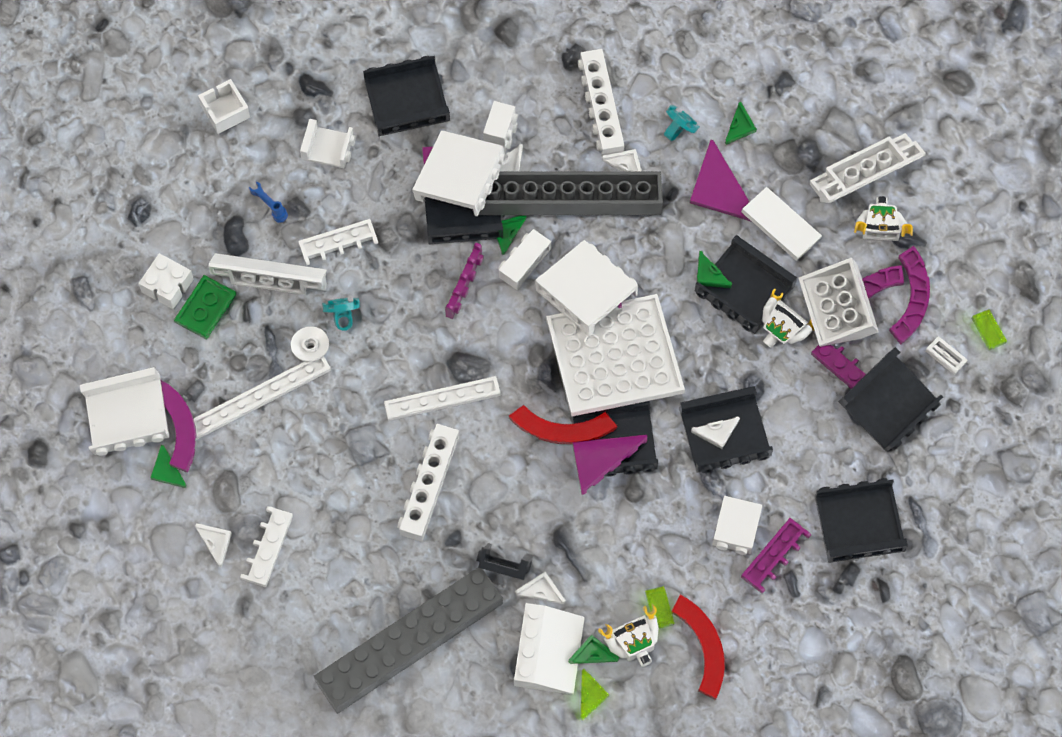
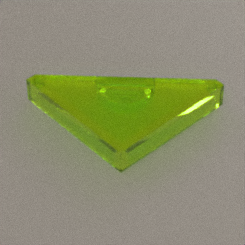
M585 669L582 670L580 719L582 721L609 697L605 689Z

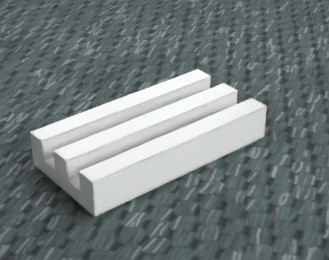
M939 336L925 351L953 375H956L968 361ZM938 343L940 346H942L946 351H948L957 360H959L960 363L955 361L947 352L943 351L936 344Z

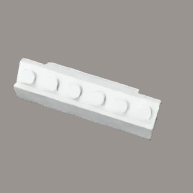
M906 133L893 140L889 136L827 167L826 173L810 180V185L820 197V202L831 203L925 156L926 153L916 141L912 142Z
M217 253L214 254L209 262L210 274L227 276L230 278L231 284L302 295L306 294L307 288L326 290V269Z

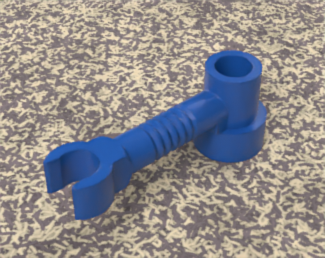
M256 182L257 189L253 190L249 187L252 195L260 197L271 208L274 221L281 223L288 218L287 211L282 206V203L273 201L263 191L259 182Z

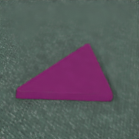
M711 139L690 199V204L751 221L741 212L750 201L714 140Z
M647 435L573 442L581 495L586 494L591 486H595L604 479L605 474L617 468L624 458H629L638 450L641 444H645L647 442Z

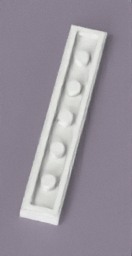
M494 376L384 401L388 421L498 397L501 396L497 378Z

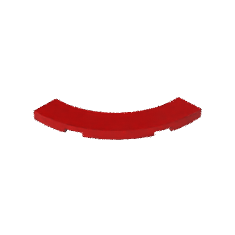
M522 405L509 415V419L522 431L540 440L556 444L571 445L573 442L596 440L617 429V425L606 412L594 419L576 424H560L547 421L532 413L525 405Z
M680 594L671 613L684 621L696 634L704 655V674L698 692L716 700L722 686L725 670L724 652L720 637L708 616L695 603Z

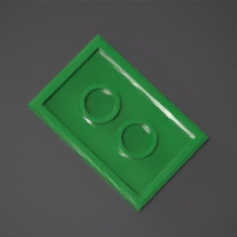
M203 275L175 317L174 323L207 340L237 293L227 286Z

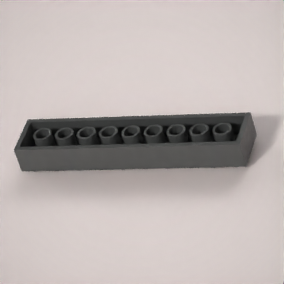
M500 171L498 179L494 180L490 195H487L485 199V206L478 215H661L663 205L661 171Z
M476 568L315 674V682L338 714L503 604V597L484 570Z

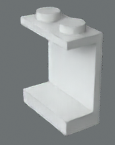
M309 119L300 149L301 159L345 168L346 162L349 163L351 158L350 147L354 146L356 135H353V128L349 127L347 133L320 128L317 125V120Z
M724 496L712 545L720 550H734L740 555L751 554L762 505Z

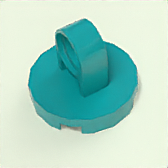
M670 105L666 110L668 116L673 120L664 132V136L670 141L675 140L683 129L690 133H696L700 126L696 125L697 122L686 112L676 111L677 107L674 105Z
M348 298L329 300L328 304L322 303L323 312L333 313L334 324L338 329L346 331L351 328L353 324L351 310L360 307L359 298H353V301H348ZM341 317L348 318V324L345 327H340L338 324Z

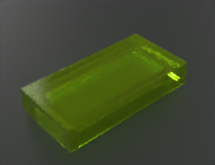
M990 309L972 316L971 319L988 350L1006 344L1007 340Z
M665 587L646 590L645 595L650 612L653 609L652 604L657 609L655 616L658 628L674 625L675 622Z

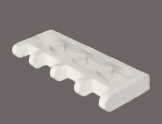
M370 219L298 241L306 266L310 265L309 259L321 255L322 260H326L325 254L339 250L340 255H343V248L357 244L358 249H362L361 243L373 239V243L378 244Z
M267 506L266 511L272 513L268 524L264 522L260 524L261 528L266 529L262 541L254 540L253 542L254 546L259 547L255 559L247 558L246 563L252 565L249 575L241 574L240 576L241 580L266 587L293 518L292 513Z

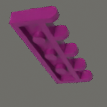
M479 243L474 244L471 255L468 257L465 268L460 274L459 281L445 307L446 317L453 319L455 314H459L462 306L460 302L462 298H466L469 292L468 285L476 277L477 272L475 270L477 265L481 266L483 262L482 245Z
M818 345L811 352V355L849 388H852L866 375L856 366L859 362L857 358L851 362L841 354L845 349L844 347L840 346L836 349L832 345L822 347Z
M789 518L744 571L741 578L760 593H764L765 588L761 586V583L767 576L774 580L776 575L771 571L779 562L786 566L789 563L784 558L786 553L791 548L799 551L800 546L796 544L797 540L802 535L810 538L811 533L792 518Z

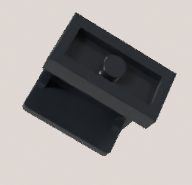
M490 543L479 550L476 560L479 562L478 568L525 580L529 575L534 555L526 553L521 562L517 563L491 556L492 544Z

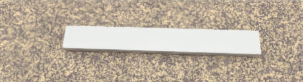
M323 356L321 359L313 362H303L195 417L196 440L330 372L331 368L325 357Z

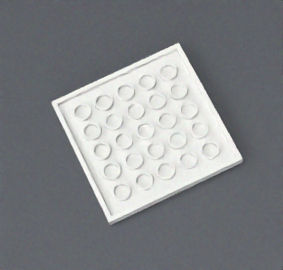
M657 294L621 302L622 308L615 307L594 325V332L590 336L584 333L563 313L546 316L571 416L685 393Z

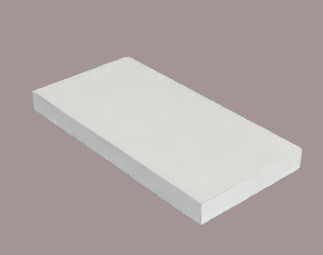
M767 187L741 211L796 261L822 237L820 233Z

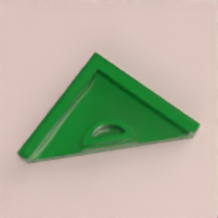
M742 102L738 103L725 139L726 145L757 131Z
M526 215L502 220L503 239L501 237L497 238L502 255H505L525 222Z
M699 251L697 282L703 286L731 288L732 283L703 254V251Z
M161 445L150 477L151 480L186 488V483L178 469L170 466L171 457L165 446Z
M590 635L568 662L570 664L618 662L620 657L612 653L606 645L593 635Z

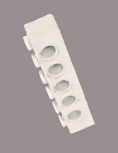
M603 50L581 52L578 68L579 71H583L581 80L583 87L586 86L587 92H585L586 102H590L591 106L588 110L590 119L594 120V124H592L593 134L598 137V140H596L597 151H601L602 156L623 152L624 141ZM601 118H606V119H608V120H607V121H602V120H600V119H601ZM610 134L611 137H605L604 135Z
M436 424L435 430L431 429L428 438L430 440L429 447L425 446L422 455L424 458L423 464H419L417 468V481H413L410 488L411 498L410 500L407 499L404 505L405 515L400 517L397 528H399L401 536L423 542L459 439V430ZM438 444L445 446L442 450H438L435 447ZM431 462L439 463L437 467L429 466ZM426 479H430L433 481L430 485H425L423 483V481ZM425 497L427 500L420 503L417 501V498ZM418 514L420 519L412 520L410 517Z

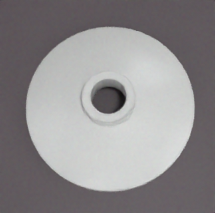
M317 327L302 328L294 334L291 340L293 354L305 362L321 359L329 348L328 336ZM310 345H313V346H314L313 348L308 349V346H310Z

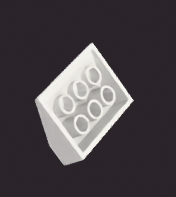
M852 258L799 277L820 347L862 339L879 332L858 265Z
M526 603L514 686L574 695L578 664H570L568 661L581 646L584 617L548 606Z

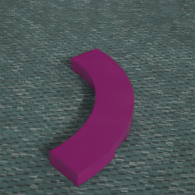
M914 246L898 257L907 272L910 282L908 307L897 323L889 329L900 345L908 340L920 326L930 298L929 276L925 263Z
M902 265L884 268L864 277L862 281L868 299L884 289L904 285Z
M160 380L164 406L173 419L176 431L175 449L169 464L188 473L195 455L197 438L194 418L181 395L172 386Z

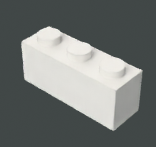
M534 229L523 236L522 243L518 247L513 248L508 260H504L498 268L499 278L516 290H518L551 250V241Z

